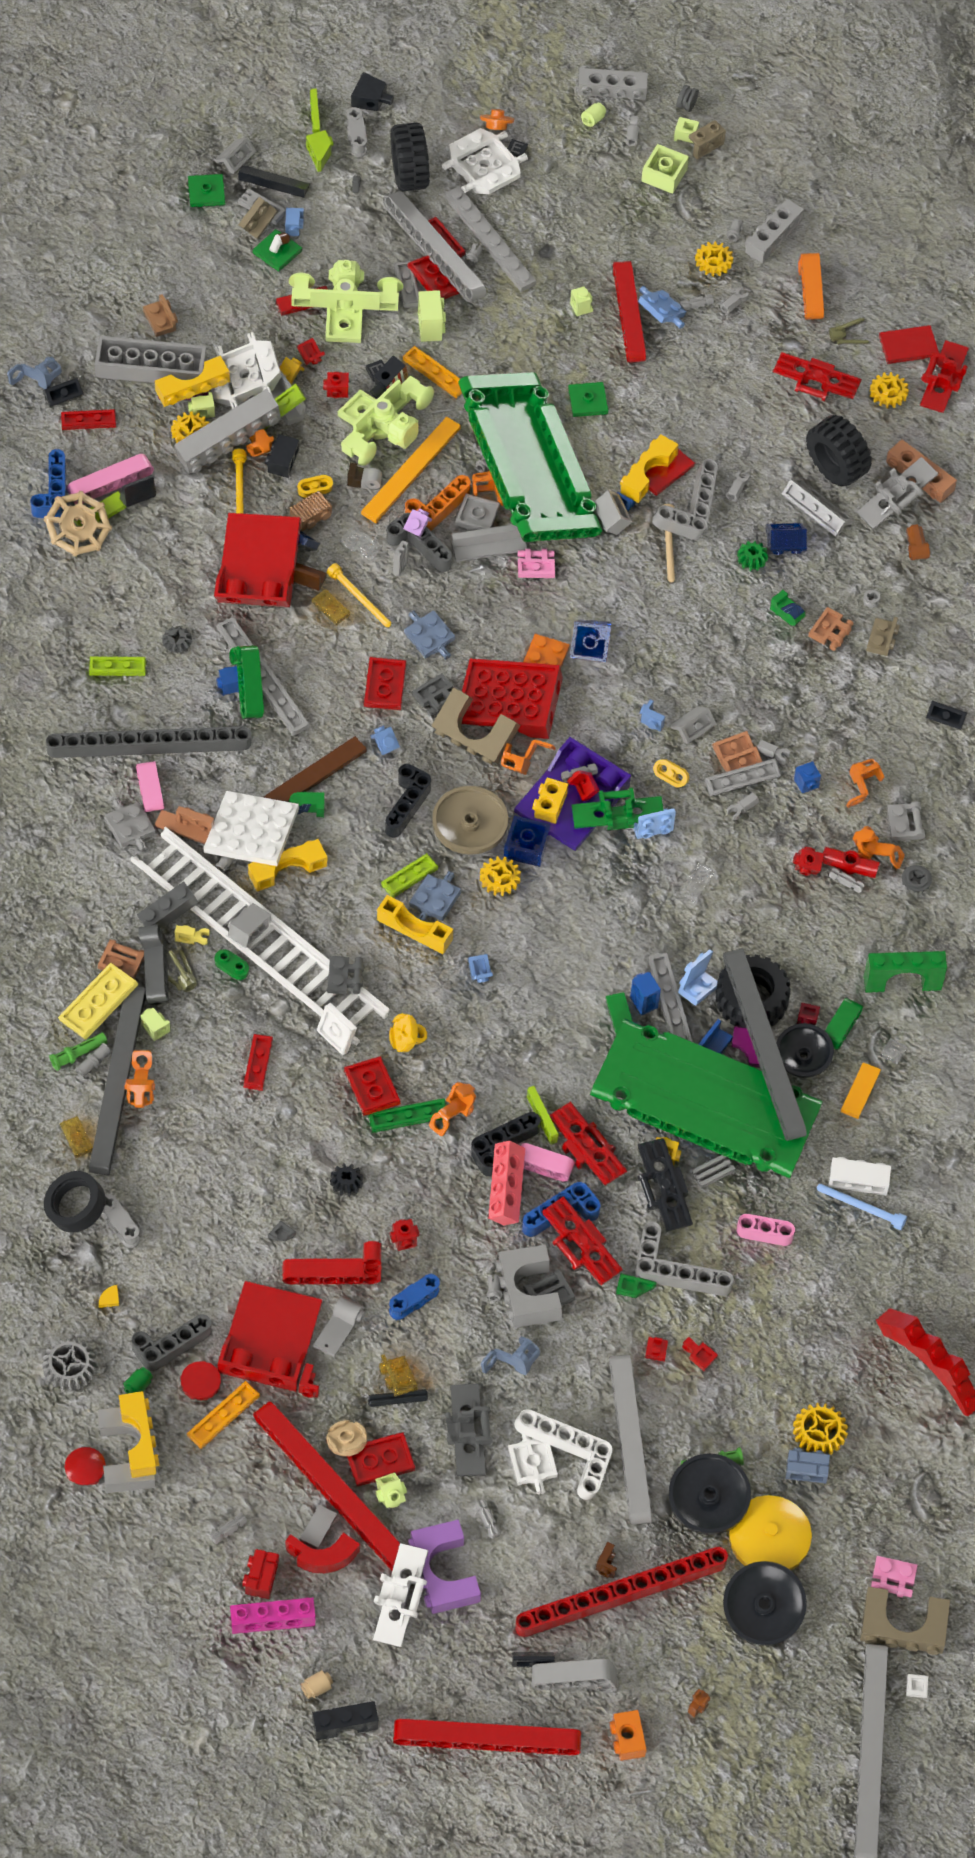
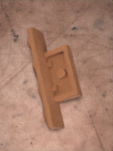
M179 806L176 814L162 810L155 822V827L164 830L166 826L174 834L205 844L214 825V818L205 813L195 812L191 808Z

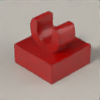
M648 1337L645 1358L665 1362L668 1340Z

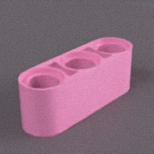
M155 761L136 764L144 811L164 810Z
M521 1144L525 1148V1170L562 1182L569 1180L575 1164L573 1159L531 1144Z
M743 1214L738 1219L737 1234L742 1238L782 1246L790 1245L793 1241L795 1227L791 1222L752 1214ZM747 1224V1225H749L750 1227H749V1228H745V1227H743L742 1225ZM762 1228H767L770 1231L765 1232L762 1230ZM781 1232H787L790 1235H783Z

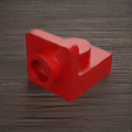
M306 1363L299 1383L298 1393L308 1398H318L320 1387L313 1385L316 1378V1373H313L314 1365Z

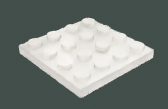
M226 791L214 820V825L206 840L204 853L277 866L297 816L299 804Z

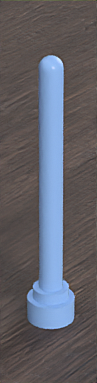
M823 1184L817 1186L819 1192L890 1221L894 1228L902 1230L905 1225L907 1216L904 1214L895 1213L893 1215Z

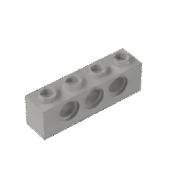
M579 68L577 95L646 100L648 73Z
M788 199L782 204L780 203L775 212L766 218L765 223L758 226L753 236L750 235L747 238L745 253L763 263L802 221L804 209Z

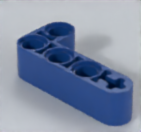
M54 449L49 453V494H36L31 497V513L36 518H44L48 514L57 496H66L65 453L60 449ZM59 507L54 517H61L64 510Z
M574 1183L525 1214L522 1222V1232L528 1237H534L552 1226L542 1211L563 1196L575 1211L577 1210L585 1220L590 1219V1221H594L599 1217L600 1201L585 1183ZM575 1193H582L583 1195L577 1196ZM588 1207H592V1208H594L595 1210L590 1211V1210H588L587 1208H588Z

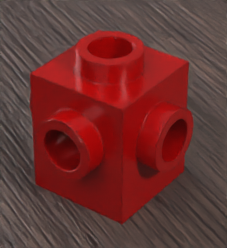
M327 372V379L323 380V390H327V397L348 398L349 373Z
M811 847L800 849L793 858L794 870L799 871L802 875H817L821 871L824 853L816 852Z
M412 1219L396 1221L392 1224V1232H389L391 1242L395 1243L397 1251L417 1246V1237L420 1234L417 1225H413Z

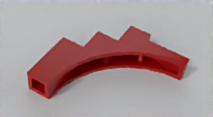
M889 1308L876 1319L885 1337L896 1341L912 1352L938 1377L958 1404L963 1415L969 1416L975 1411V1389L968 1377L971 1374L963 1358L948 1354L941 1339L927 1334L918 1317Z

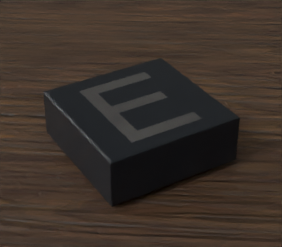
M511 139L507 149L514 157H518L526 153L528 144Z
M382 360L366 365V371L373 382H375L374 375L384 365Z

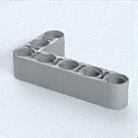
M705 459L696 472L689 513L666 505L660 506L652 518V522L657 528L692 540H697L702 536L708 526L718 470L715 460Z
M648 1222L644 1226L636 1267V1277L655 1281L659 1285L726 1296L731 1293L734 1277L730 1272L656 1259L661 1227L656 1222ZM653 1232V1233H655L656 1235H655V1236H650V1235H648L647 1233ZM651 1250L653 1253L648 1254L644 1251ZM641 1268H648L649 1271H643ZM662 1271H666V1272H668L669 1274H668V1275H664V1274H662L661 1272H662ZM680 1275H687L689 1278H682ZM701 1278H706V1279L709 1280V1281H708V1282H703V1281H701L700 1279H701ZM720 1282H727L728 1285H721Z

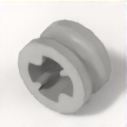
M868 590L864 593L863 603L865 606L875 608L879 605L880 594L877 591Z

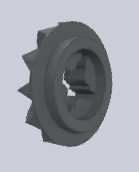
M172 626L171 629L166 630L164 635H162V643L171 652H183L192 643L191 633L188 632L187 628L183 629L181 626L174 628ZM179 635L180 639L175 643L174 638Z
M912 865L907 867L902 873V885H905L907 890L910 889L914 893L919 891L923 893L924 890L929 889L932 883L931 873L923 866ZM914 876L920 879L919 883L913 881Z

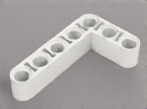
M529 1409L521 1411L514 1423L518 1432L587 1460L577 1492L580 1498L584 1500L592 1499L600 1489L612 1454L611 1444L606 1440ZM522 1418L527 1419L529 1421V1424H525L522 1421ZM541 1426H545L548 1432H544ZM560 1434H564L567 1440L562 1439ZM578 1442H583L586 1447H581ZM597 1449H601L605 1455L599 1454ZM591 1467H595L599 1473H594ZM585 1485H589L592 1491H588Z

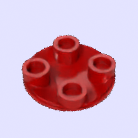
M81 1447L75 1449L68 1455L65 1461V1472L68 1480L79 1485L97 1484L104 1475L103 1466H106L105 1459L94 1448Z

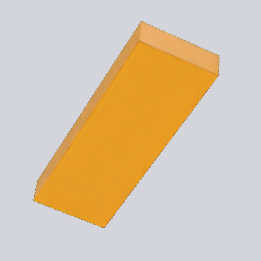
M864 1062L862 1063L841 1108L842 1113L859 1119L881 1069Z

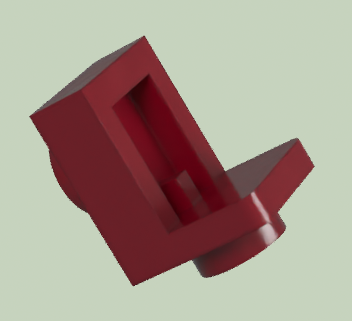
M801 1002L797 1024L806 1023L816 1026L820 1006Z

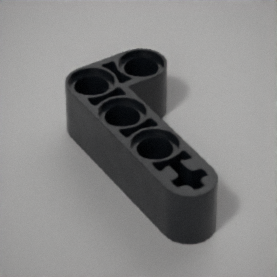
M403 764L398 769V783L406 790L385 821V832L392 838L401 835L431 791V776L410 764Z
M526 1113L472 1140L471 1156L483 1175L492 1176L493 1165L487 1166L486 1163L493 1164L496 1143L512 1141L519 1144L539 1133L541 1118L537 1113ZM511 1131H517L518 1133L512 1134ZM494 1139H499V1140H501V1141H500V1142H495V1141H493V1140H494ZM482 1147L483 1150H477L476 1148Z

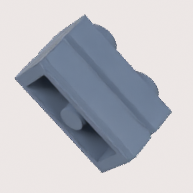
M801 1448L789 1450L786 1479L826 1483L830 1455L824 1454L820 1450L813 1451V1453L805 1452Z

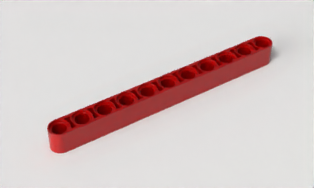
M268 1401L255 1411L253 1417L262 1429L387 1567L393 1571L400 1546L399 1541L272 1402Z
M714 1547L524 1611L516 1618L515 1631L521 1637H528L720 1572L726 1567L728 1553L723 1547ZM720 1557L723 1561L717 1562L713 1558ZM700 1563V1564H702L704 1567H703V1568H697V1567L694 1566V1564ZM682 1570L684 1574L678 1575L675 1571ZM662 1576L665 1580L658 1581L655 1577ZM641 1582L644 1583L646 1587L640 1588L636 1584ZM624 1589L627 1593L619 1594L617 1590ZM605 1596L607 1600L600 1601L597 1597ZM585 1602L588 1606L583 1608L578 1603ZM566 1609L569 1613L561 1614L559 1610ZM546 1615L549 1617V1620L543 1621L539 1617ZM527 1622L530 1626L522 1627L520 1623Z

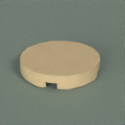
M350 1420L335 1423L329 1428L326 1436L328 1448L334 1454L340 1456H351L359 1453L367 1444L365 1428L360 1423H353Z

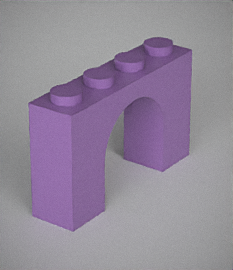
M459 1519L411 1531L408 1545L428 1550L421 1579L427 1581L426 1586L424 1585L423 1587L426 1591L424 1600L426 1607L431 1608L432 1614L479 1603L481 1593L476 1576L456 1581H444L433 1574L429 1565L431 1559L439 1552L464 1546V1535Z

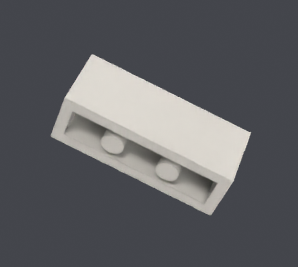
M833 1157L828 1187L887 1196L891 1166L884 1163L875 1164L864 1160L854 1161L847 1160L844 1157Z

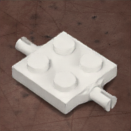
M522 1434L523 1440L521 1442L508 1445L517 1486L534 1483L536 1493L540 1494L541 1490V1494L545 1493L543 1481L556 1478L558 1475L551 1447L547 1443L534 1438L531 1439L530 1436Z

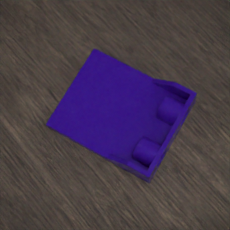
M569 737L556 753L547 771L514 808V812L576 851L596 827L574 828L571 805L600 802L599 792L587 802L582 801L575 785L568 784L567 797L558 820L554 824L534 818L535 810L532 807L534 800L539 799L540 794H538L541 783L544 784L547 777L563 782L561 778L562 772H571V769L582 766L588 767L587 765L593 763L596 764L598 773L592 776L599 790H603V792L628 790L631 775ZM620 798L605 799V801L610 802L611 807H613ZM597 811L594 813V815L598 818H601L605 815L601 811Z

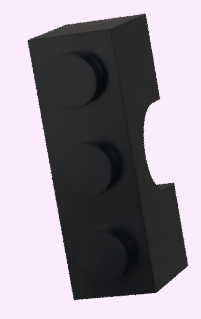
M375 1701L312 1712V1723L316 1741L337 1737L340 1731L346 1729H356L357 1733L378 1730L379 1720Z

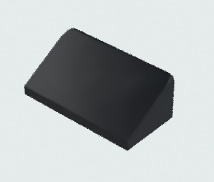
M78 378L43 390V394L50 407L84 395Z
M153 475L122 486L119 499L126 507L156 496Z
M932 700L926 718L961 730L968 713Z
M512 1652V1667H532L535 1664L555 1663L553 1652Z

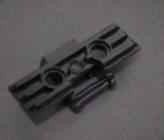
M664 1138L638 1144L646 1173L638 1175L637 1179L641 1181L648 1202V1210L659 1209L666 1232L693 1225L684 1197L689 1195L680 1167L674 1168ZM654 1163H663L665 1169L662 1171L656 1170ZM650 1179H653L659 1185L661 1191L659 1200L655 1201L649 1183ZM676 1200L677 1205L675 1207H670L666 1203Z

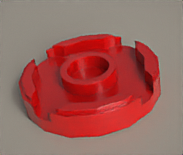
M196 1361L189 1364L181 1374V1388L190 1399L208 1400L219 1391L221 1384L220 1373L211 1363Z

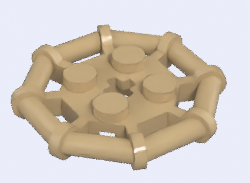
M83 491L62 497L57 496L48 514L44 516L51 544L57 545L75 557L79 554L101 550V546L109 531H112V526L105 511V504L89 497ZM78 500V504L75 506H67L66 504ZM82 501L91 505L94 509L86 507L82 504ZM59 507L64 510L61 517H54ZM99 512L102 523L97 522L95 513ZM79 519L83 526L76 527L73 521H78ZM54 523H59L61 531L59 535L56 533ZM96 529H101L102 531L98 538L95 539L92 535ZM66 537L72 540L74 546L61 540V538ZM86 540L91 542L89 545L78 547L79 542Z

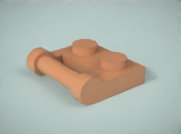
M110 939L98 963V969L104 970L112 963L135 979L142 962H144V950L138 951ZM115 950L123 954L135 957L136 960L114 953L113 951Z

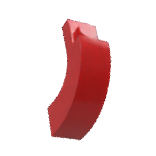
M344 1532L332 1546L326 1549L310 1548L291 1534L285 1540L287 1552L293 1557L297 1556V1566L312 1573L324 1574L338 1571L350 1564L360 1552V1544Z

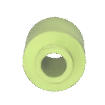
M601 103L592 104L581 114L582 122L589 127L597 124L605 117L606 108Z

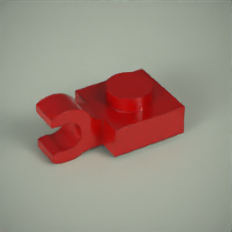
M690 1337L683 1342L682 1348L686 1352L691 1353L689 1359L703 1371L718 1357V1354L704 1342L698 1346Z

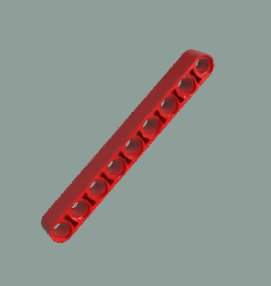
M397 1719L394 1721L393 1743L402 1746L579 1755L581 1753L582 1732L577 1729Z

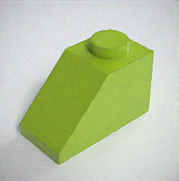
M326 130L306 135V148L318 172H321L331 156L332 146H334L332 137L328 136Z

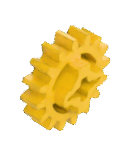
M714 241L713 245L710 242H707V246L702 244L701 249H697V254L695 255L696 267L700 266V272L705 270V275L711 273L712 277H714L715 273L721 276V272L727 273L728 269H731L733 252L729 251L728 246L724 248L723 243L717 245L716 241Z
M884 372L882 377L877 375L876 379L872 380L870 397H874V402L879 401V406L885 404L886 408H889V405L896 408V404L901 406L902 402L907 399L909 389H907L908 383H904V378L899 379V374L893 376L892 372L889 375H886Z
M191 411L190 415H187L184 412L183 417L178 415L177 420H173V426H171L172 438H175L176 443L208 425L209 421H206L205 416L200 418V413L193 415Z
M496 856L495 861L489 858V864L484 862L483 868H480L479 881L482 882V888L487 887L488 893L494 891V896L498 892H500L501 896H504V892L511 894V888L516 890L517 884H520L521 871H518V865L513 866V860L507 862L506 857L500 860L499 856Z

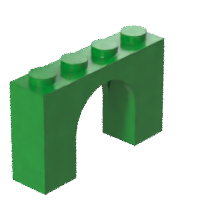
M945 951L868 953L863 975L865 993L884 992L888 979L902 973L921 975L922 991L942 990L947 971Z

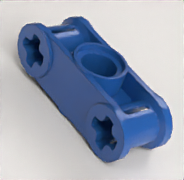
M434 1274L425 1275L392 1297L389 1302V1315L395 1320H401L439 1294V1278Z

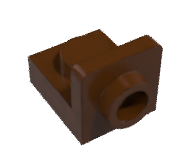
M610 1542L606 1543L597 1561L595 1570L604 1577L614 1578L617 1568L611 1564L616 1553H614L615 1545Z

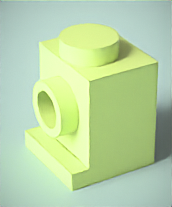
M679 117L675 128L674 141L682 140L693 143L689 139V134L699 129V122Z
M584 286L571 290L570 304L576 316L593 312L590 292Z
M208 392L207 396L192 397L191 402H188L189 413L191 411L193 415L200 413V418L203 416L206 418L215 417L212 392Z
M154 1008L146 1009L140 1015L141 1025L153 1041L170 1032V1022L168 1020L165 1021L164 1016L160 1012L157 1013Z

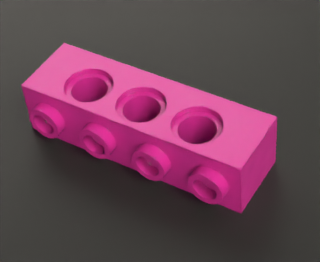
M314 1598L230 1605L232 1634L315 1626Z

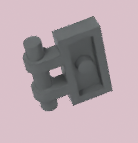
M441 673L413 690L412 696L422 707L429 704L431 708L426 710L429 716L440 712L450 691L453 689V685ZM443 696L444 700L438 703L436 700Z
M330 956L327 993L347 994V988H353V993L359 994L363 986V980L361 979L362 972H364L363 958L356 957L355 963L349 964V957ZM348 973H354V978L348 979Z

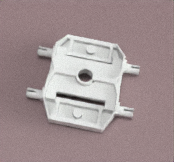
M480 128L449 144L450 160L442 163L441 166L444 170L453 167L458 174L464 176L467 182L466 185L461 186L464 193L472 189L477 194H491L519 179L520 163L528 160V157L525 153L514 157L501 143V140L508 137L506 131L494 135ZM485 146H488V148L482 149V151L478 152L477 154H475V155H470V154H472V153L478 151L479 149H481V148H483V147H485ZM470 155L467 159L461 161L462 158ZM481 164H487V165H489V166H488V167H481L480 165H481Z
M251 332V335L250 333L247 335L249 344L227 353H223L222 346L215 347L217 357H222L229 370L234 394H232L229 383L211 389L216 403L228 405L234 409L238 404L245 402L251 396H255L265 389H268L272 395L271 391L274 390L282 375L271 341H256L254 332ZM249 373L248 377L242 378L243 374Z

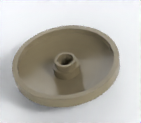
M462 786L448 791L437 801L433 810L432 825L439 841L450 850L461 854H481L496 847L504 838L508 828V813L502 800L493 792L477 786Z

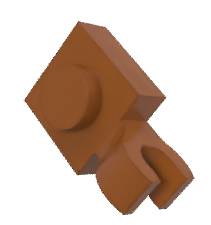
M698 1689L693 1695V1701L689 1705L688 1713L693 1717L699 1712L702 1714L709 1705V1694Z

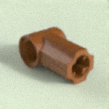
M918 524L911 525L906 530L909 542L910 560L928 559L930 557V548L928 542H925L922 526Z

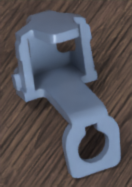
M46 357L45 361L36 365L35 368L26 364H17L7 372V376L11 385H14L26 375L37 380L41 388L47 389L51 386L52 380L61 374L62 370L53 357ZM47 366L53 371L49 373ZM21 370L18 376L13 379V373Z
M521 1336L519 1338L521 1346L512 1355L499 1349L491 1350L481 1362L482 1372L486 1374L498 1359L513 1365L515 1371L526 1375L534 1361L539 1357L540 1349L530 1339Z

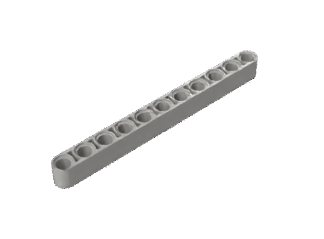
M866 1644L854 1858H877L888 1646Z

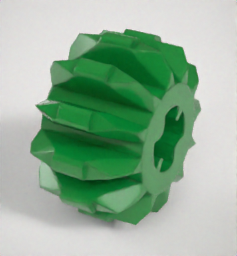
M747 541L746 545L742 544L737 553L739 564H742L743 569L748 567L750 572L752 569L758 571L760 567L764 568L768 561L767 548L763 547L762 543L757 544L756 541L753 543Z

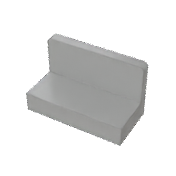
M247 137L236 139L215 159V162H224L228 170L234 173L256 150Z
M697 706L672 723L670 727L679 731L684 743H690L716 725V722L709 708Z

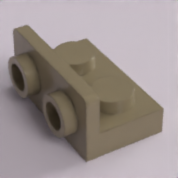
M716 120L689 134V139L694 143L693 156L696 159L703 157L724 144L726 130Z
M258 197L238 225L258 239L278 213V210L261 197Z
M894 617L893 622L875 618L866 651L888 656L889 650L894 649L896 639H893V636L898 635L900 627L897 624L898 617Z

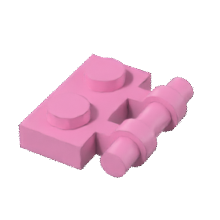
M531 549L518 550V578H555V559H547L554 558V551H547V549H541V551Z
M877 1556L872 1578L881 1580L880 1582L872 1581L871 1587L886 1589L888 1593L896 1594V1597L903 1598L905 1596L911 1598L913 1590L905 1588V1585H914L917 1564ZM887 1581L899 1583V1585H889Z

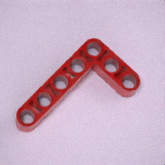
M377 1241L365 1242L363 1244V1258L286 1259L282 1263V1281L290 1285L377 1284L381 1281V1243Z

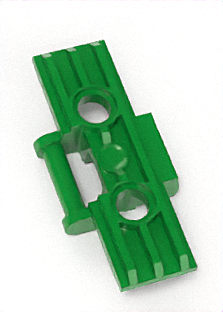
M633 788L610 792L600 790V802L571 805L574 828L607 826V830L634 828V823H638L639 816L664 811L662 796L635 798ZM630 798L625 800V805L611 807L610 802L605 801V799ZM640 808L642 812L634 814L632 809ZM597 811H601L605 815L601 818H598L594 815V813Z

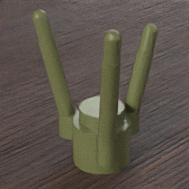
M858 318L843 325L829 328L831 341H837L838 345L843 343L868 344V340L843 339V337H846L845 328L863 322L865 319Z
M169 950V954L181 974L177 978L178 982L169 975L168 981L175 985L179 991L189 992L197 986V979L192 973L183 950H180V955L187 972H185L173 951Z

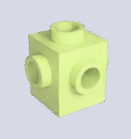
M395 1472L375 1479L378 1490L375 1492L379 1503L382 1502L386 1508H395L401 1503L406 1502L404 1496L407 1493L403 1481H400Z

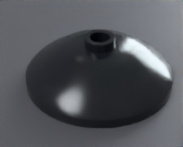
M802 1023L790 1026L780 1034L776 1042L786 1072L796 1077L809 1078L817 1076L829 1067L833 1059L834 1047L831 1038L823 1029L812 1024Z

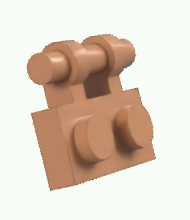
M827 607L810 630L808 637L825 645L827 640L831 641L832 643L829 648L835 651L844 642V637L849 635L854 623L851 620H847L846 623L842 622L843 615ZM836 628L840 630L838 635L833 633Z

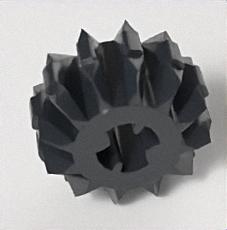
M343 1163L342 1168L336 1166L335 1171L331 1172L332 1179L330 1180V1185L333 1186L334 1193L340 1191L341 1197L344 1193H347L348 1197L351 1196V1192L357 1194L358 1188L363 1186V1175L360 1174L359 1167L354 1169L353 1164L346 1167V1164Z

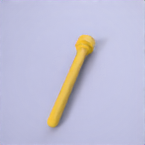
M235 449L232 451V460L236 464V513L244 514L243 464L247 460V452L244 449Z
M337 563L332 564L327 569V575L332 579H338L385 627L391 626V621L343 575L342 568Z

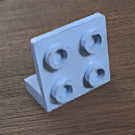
M665 808L664 811L639 816L638 823H634L633 828L637 839H646L653 835L667 834L673 831L675 809L667 810Z
M710 949L706 953H701L695 962H690L684 970L686 973L679 982L681 986L678 993L695 1006L717 988L718 981L705 972L713 953Z

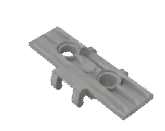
M922 457L901 475H898L895 468L889 471L891 477L882 485L880 481L874 484L879 493L857 511V514L873 530L894 512L897 515L902 513L901 510L916 497L923 495L921 489L939 475ZM909 478H913L916 480V483L907 480ZM908 491H912L901 502H899L897 505L895 504V502L902 498V496H904ZM882 501H887L889 503L886 509H882L879 507V504Z

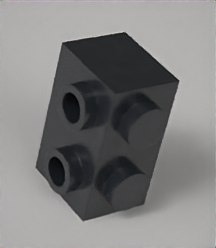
M278 434L277 440L272 442L271 455H267L265 464L268 465V473L289 478L299 452V439Z

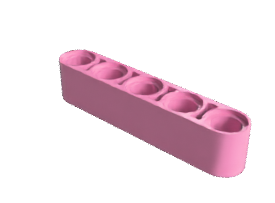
M138 454L69 483L66 491L69 495L83 491L84 494L95 499L122 488L126 484L150 476L154 468L145 454Z

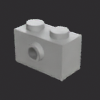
M607 490L594 501L596 504L595 513L600 518L602 528L606 532L618 535L632 523L618 493Z
M252 903L248 908H243L237 918H233L229 922L228 937L247 948L269 927L271 914Z

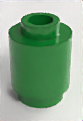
M144 1367L136 1369L123 1383L124 1391L127 1394L144 1391L151 1384L153 1375Z

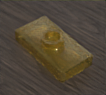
M326 589L312 598V603L335 625H338L350 616V611Z
M78 1116L59 1123L75 1158L92 1152L93 1146Z

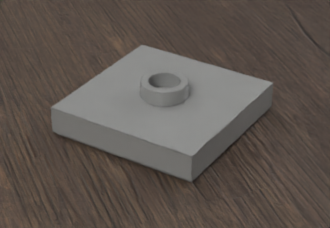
M465 494L455 520V526L473 531L492 528L500 509V503Z

